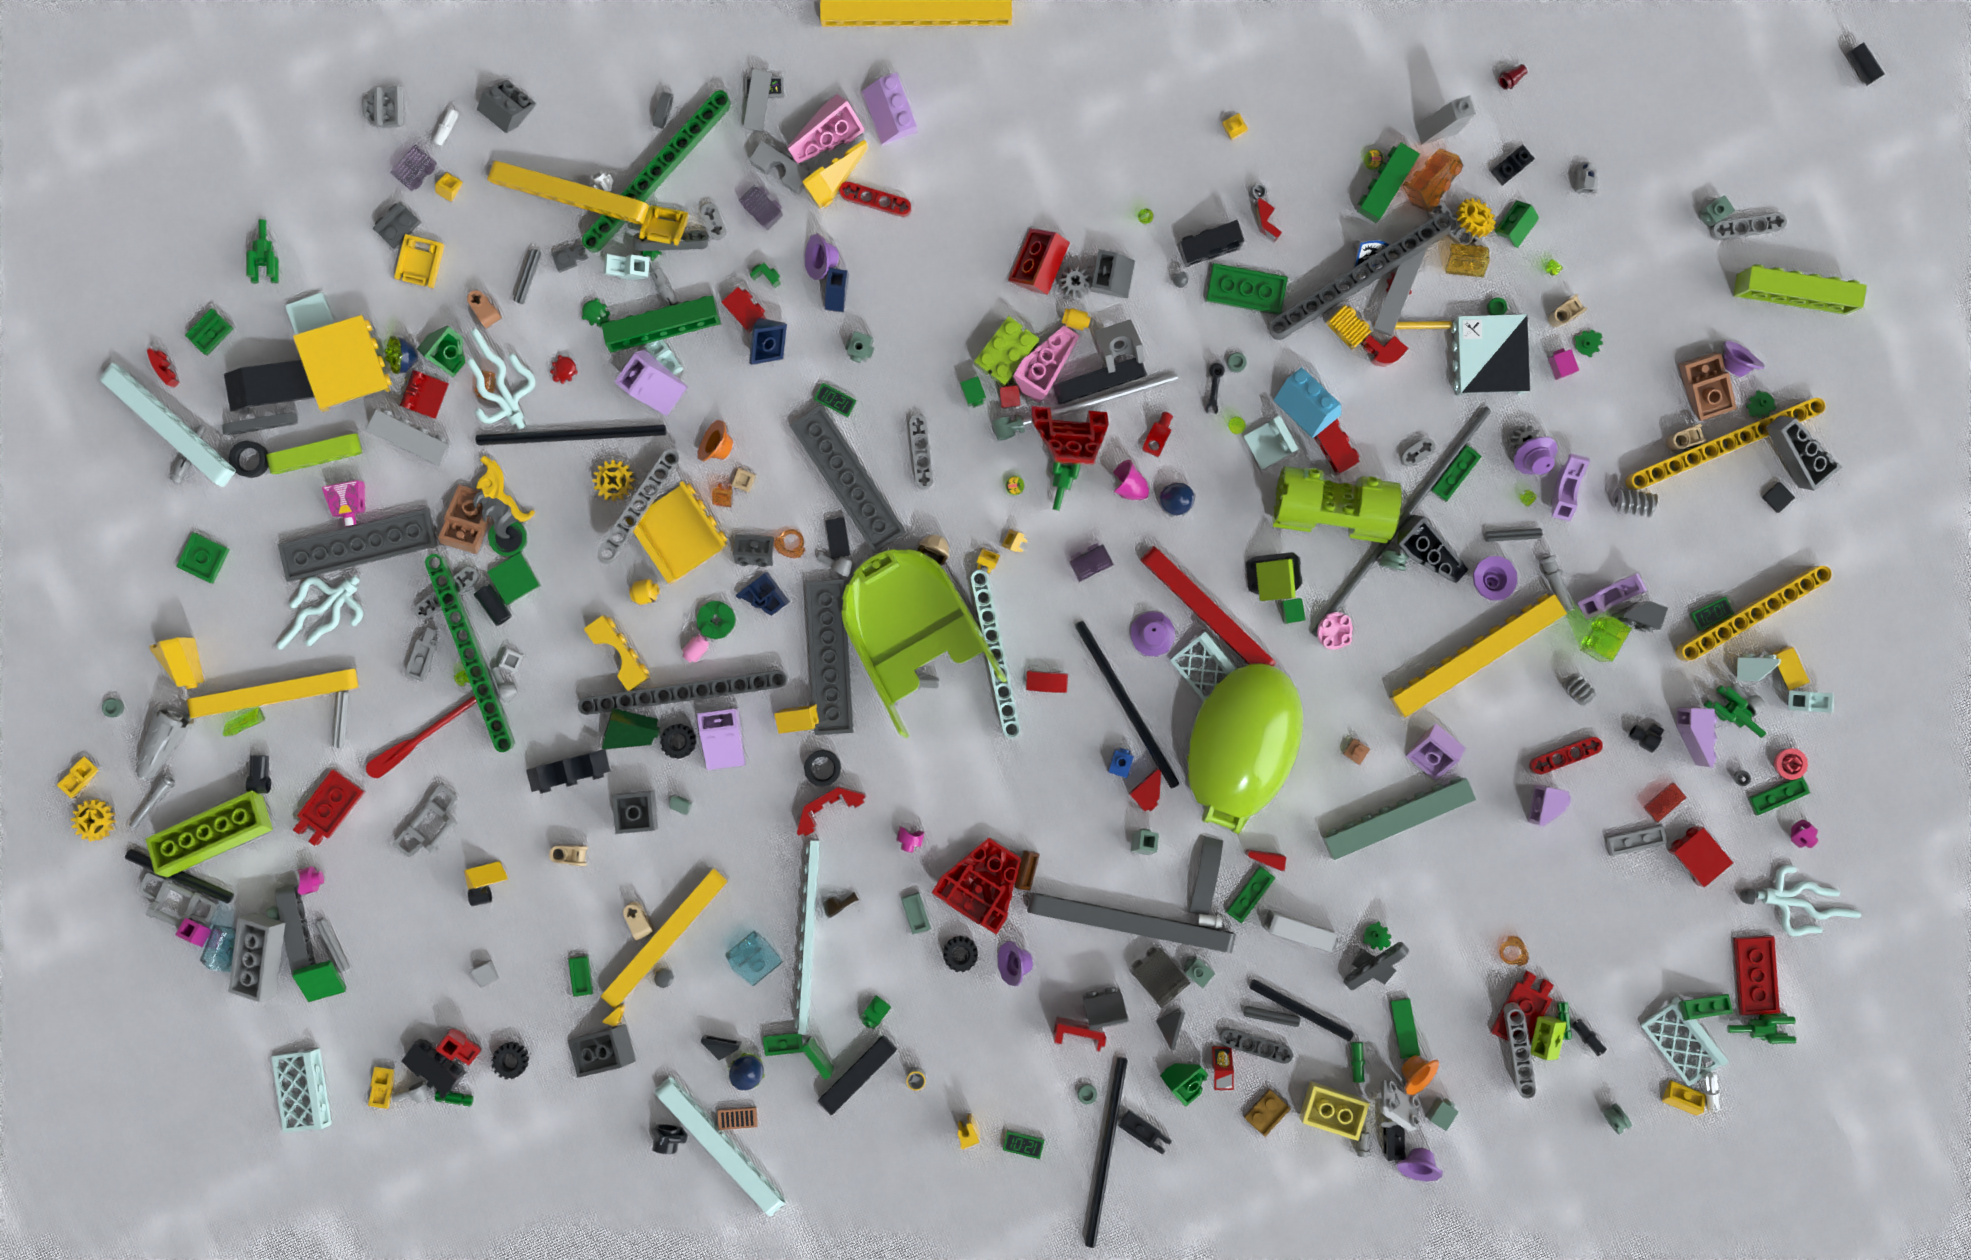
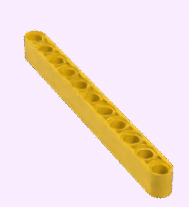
M1818 397L1806 400L1636 471L1626 477L1625 484L1630 490L1645 488L1769 436L1766 427L1779 416L1794 418L1793 411H1796L1798 414L1797 420L1803 422L1823 413L1826 404L1823 399ZM1811 403L1814 404L1815 411H1812ZM1759 425H1760V426L1762 427V429H1763L1762 434L1759 433V431H1758V426H1759ZM1741 432L1745 435L1744 441L1740 438ZM1723 440H1725V441L1727 442V444H1728L1727 448H1724V447H1723V445H1722ZM1706 447L1710 450L1709 456L1705 454ZM1688 454L1691 455L1693 459L1692 463H1689L1687 460ZM1670 462H1673L1675 465L1674 471L1669 467ZM1653 469L1657 471V478L1652 476ZM1635 476L1640 479L1639 486L1634 483Z

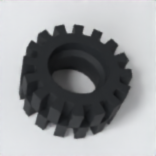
M683 724L669 726L660 737L662 751L665 752V755L670 756V758L681 759L689 756L694 751L697 743L694 731L689 726ZM675 734H681L685 738V745L681 749H676L671 744V739Z
M955 936L945 945L943 959L945 964L949 966V969H953L955 972H965L966 970L969 971L976 964L978 958L977 946L969 937ZM957 947H964L968 951V957L964 961H957L954 958L953 951Z
M513 1042L505 1043L493 1053L494 1056L491 1058L493 1064L491 1066L495 1068V1074L499 1073L498 1077H505L504 1079L506 1080L509 1078L514 1079L526 1070L529 1064L527 1063L529 1057H527L528 1051H524L525 1047L523 1045L520 1047V1043L517 1042L515 1044ZM506 1054L516 1056L517 1065L515 1067L509 1068L504 1064L503 1059Z

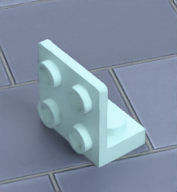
M1280 415L1244 436L1249 449L1261 469L1298 450Z

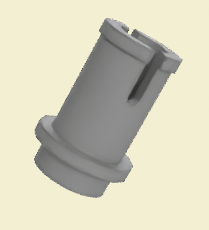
M1361 1131L1357 1141V1148L1355 1149L1359 1157H1368L1371 1152L1369 1150V1132Z

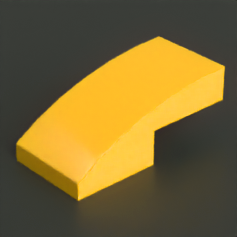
M84 756L70 769L71 772L57 786L73 799L91 781L99 769Z
M374 1067L370 1085L372 1090L368 1106L389 1109L395 1070Z

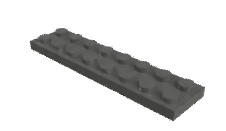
M822 405L789 425L874 553L906 533Z
M422 509L278 544L286 582L438 546L429 509Z
M845 580L806 582L813 704L817 705L816 709L819 723L815 724V735L854 733L848 634L842 619V598L845 590Z

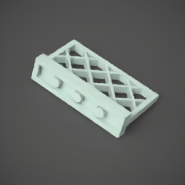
M1206 630L1170 659L1172 664L1203 701L1206 697H1209L1202 693L1203 685L1215 686L1217 684V673H1226L1227 675L1237 668ZM1197 642H1200L1204 647L1203 655L1192 654V648ZM1180 656H1190L1189 667L1180 666L1176 660ZM1191 658H1203L1202 668L1191 667ZM1205 658H1211L1216 661V670L1204 669ZM1190 670L1202 671L1201 682L1191 680ZM1204 671L1215 672L1214 683L1203 682Z
M1676 996L1671 999L1672 1002L1640 1025L1686 1084L1690 1086L1718 1066H1725L1729 1061L1696 1019L1683 1021L1679 1005L1681 1000ZM1673 1009L1676 1013L1675 1021L1665 1020L1666 1013ZM1653 1022L1660 1023L1659 1032H1652L1647 1026ZM1664 1023L1674 1025L1673 1035L1663 1033ZM1678 1026L1688 1028L1687 1037L1677 1035ZM1662 1037L1672 1038L1671 1048L1661 1045ZM1676 1039L1686 1040L1685 1050L1675 1048ZM1690 1041L1700 1043L1699 1052L1689 1050ZM1674 1052L1684 1053L1683 1063L1674 1062ZM1688 1054L1698 1055L1697 1065L1687 1064ZM1702 1056L1711 1057L1714 1061L1709 1066H1700ZM1686 1067L1696 1068L1695 1075L1690 1079L1685 1076Z
M320 1048L271 1056L283 1133L308 1129L320 1130L331 1125ZM300 1056L304 1058V1066L302 1068L295 1063L296 1059ZM279 1059H284L289 1063L285 1070L280 1067ZM291 1067L299 1072L295 1079L288 1074ZM301 1075L307 1078V1085L305 1087L298 1082ZM284 1077L292 1083L288 1089L282 1084ZM294 1086L302 1091L298 1098L291 1093ZM304 1094L310 1097V1104L308 1106L301 1101ZM287 1096L295 1102L291 1108L285 1104ZM297 1105L305 1110L301 1117L293 1111ZM307 1113L313 1117L314 1124H309L304 1120ZM290 1115L298 1121L292 1127H289L288 1123Z

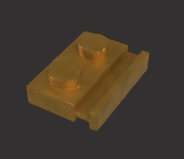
M1269 1088L1243 1117L1266 1137L1291 1108Z

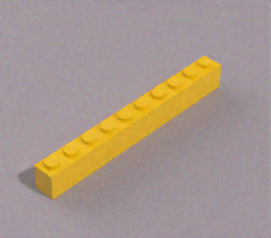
M820 0V21L822 27L1012 25V0Z
M1546 593L1537 598V603L1526 605L1517 616L1513 614L1505 619L1506 623L1499 626L1498 624L1488 630L1490 633L1486 636L1480 635L1473 639L1472 645L1468 647L1465 645L1456 651L1458 654L1453 657L1450 655L1445 657L1436 668L1432 666L1425 670V675L1422 677L1416 676L1408 681L1409 685L1405 688L1401 686L1395 689L1389 699L1400 716L1406 718L1566 615L1567 612L1556 595H1548Z

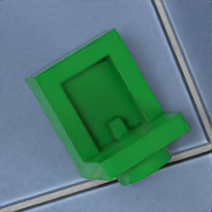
M765 262L759 263L751 269L750 276L754 281L763 274L774 288L781 284L778 279L780 277L778 272L774 268L769 269Z
M876 995L859 1018L866 1027L875 1029L888 1013L891 1006Z

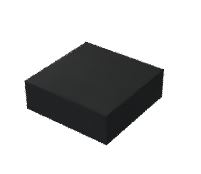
M1777 482L1762 498L1776 513H1780L1796 497L1781 482Z

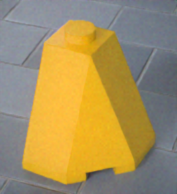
M178 637L159 641L157 645L149 646L151 652L177 687H185L188 690L198 688V684L205 683L195 638Z

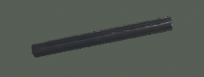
M132 849L127 851L125 855L126 860L154 872L149 856ZM183 871L167 877L227 904L234 898L233 893Z
M1255 979L1251 981L1249 985L1251 990L1335 1035L1351 1041L1354 1035L1351 1030Z

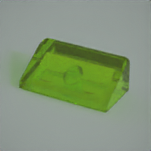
M257 707L227 722L224 726L223 736H234L264 721L266 718L261 708Z

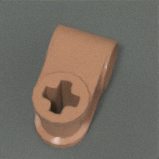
M474 290L468 294V304L486 329L502 318L483 293ZM477 297L480 298V299H479V301H480L479 304L476 303V302H477V301H476V298H477Z

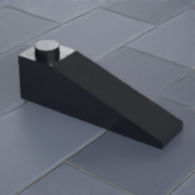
M1411 515L1399 528L1397 545L1410 559L1454 583H1457L1469 570L1424 516Z

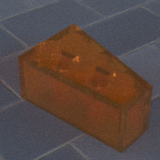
M1441 148L1425 162L1426 166L1421 171L1417 170L1413 174L1415 177L1410 182L1405 181L1402 184L1411 204L1430 213L1439 204L1441 197L1449 190L1451 183L1460 174L1463 167L1459 155Z

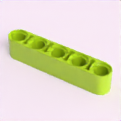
M348 434L269 453L266 457L270 474L274 475L360 455L363 452L359 435Z

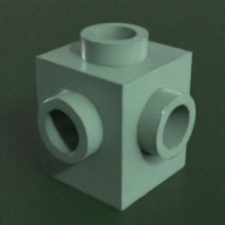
M854 331L852 339H848L845 350H848L847 354L850 356V360L861 363V361L866 362L867 358H871L874 347H872L873 337Z

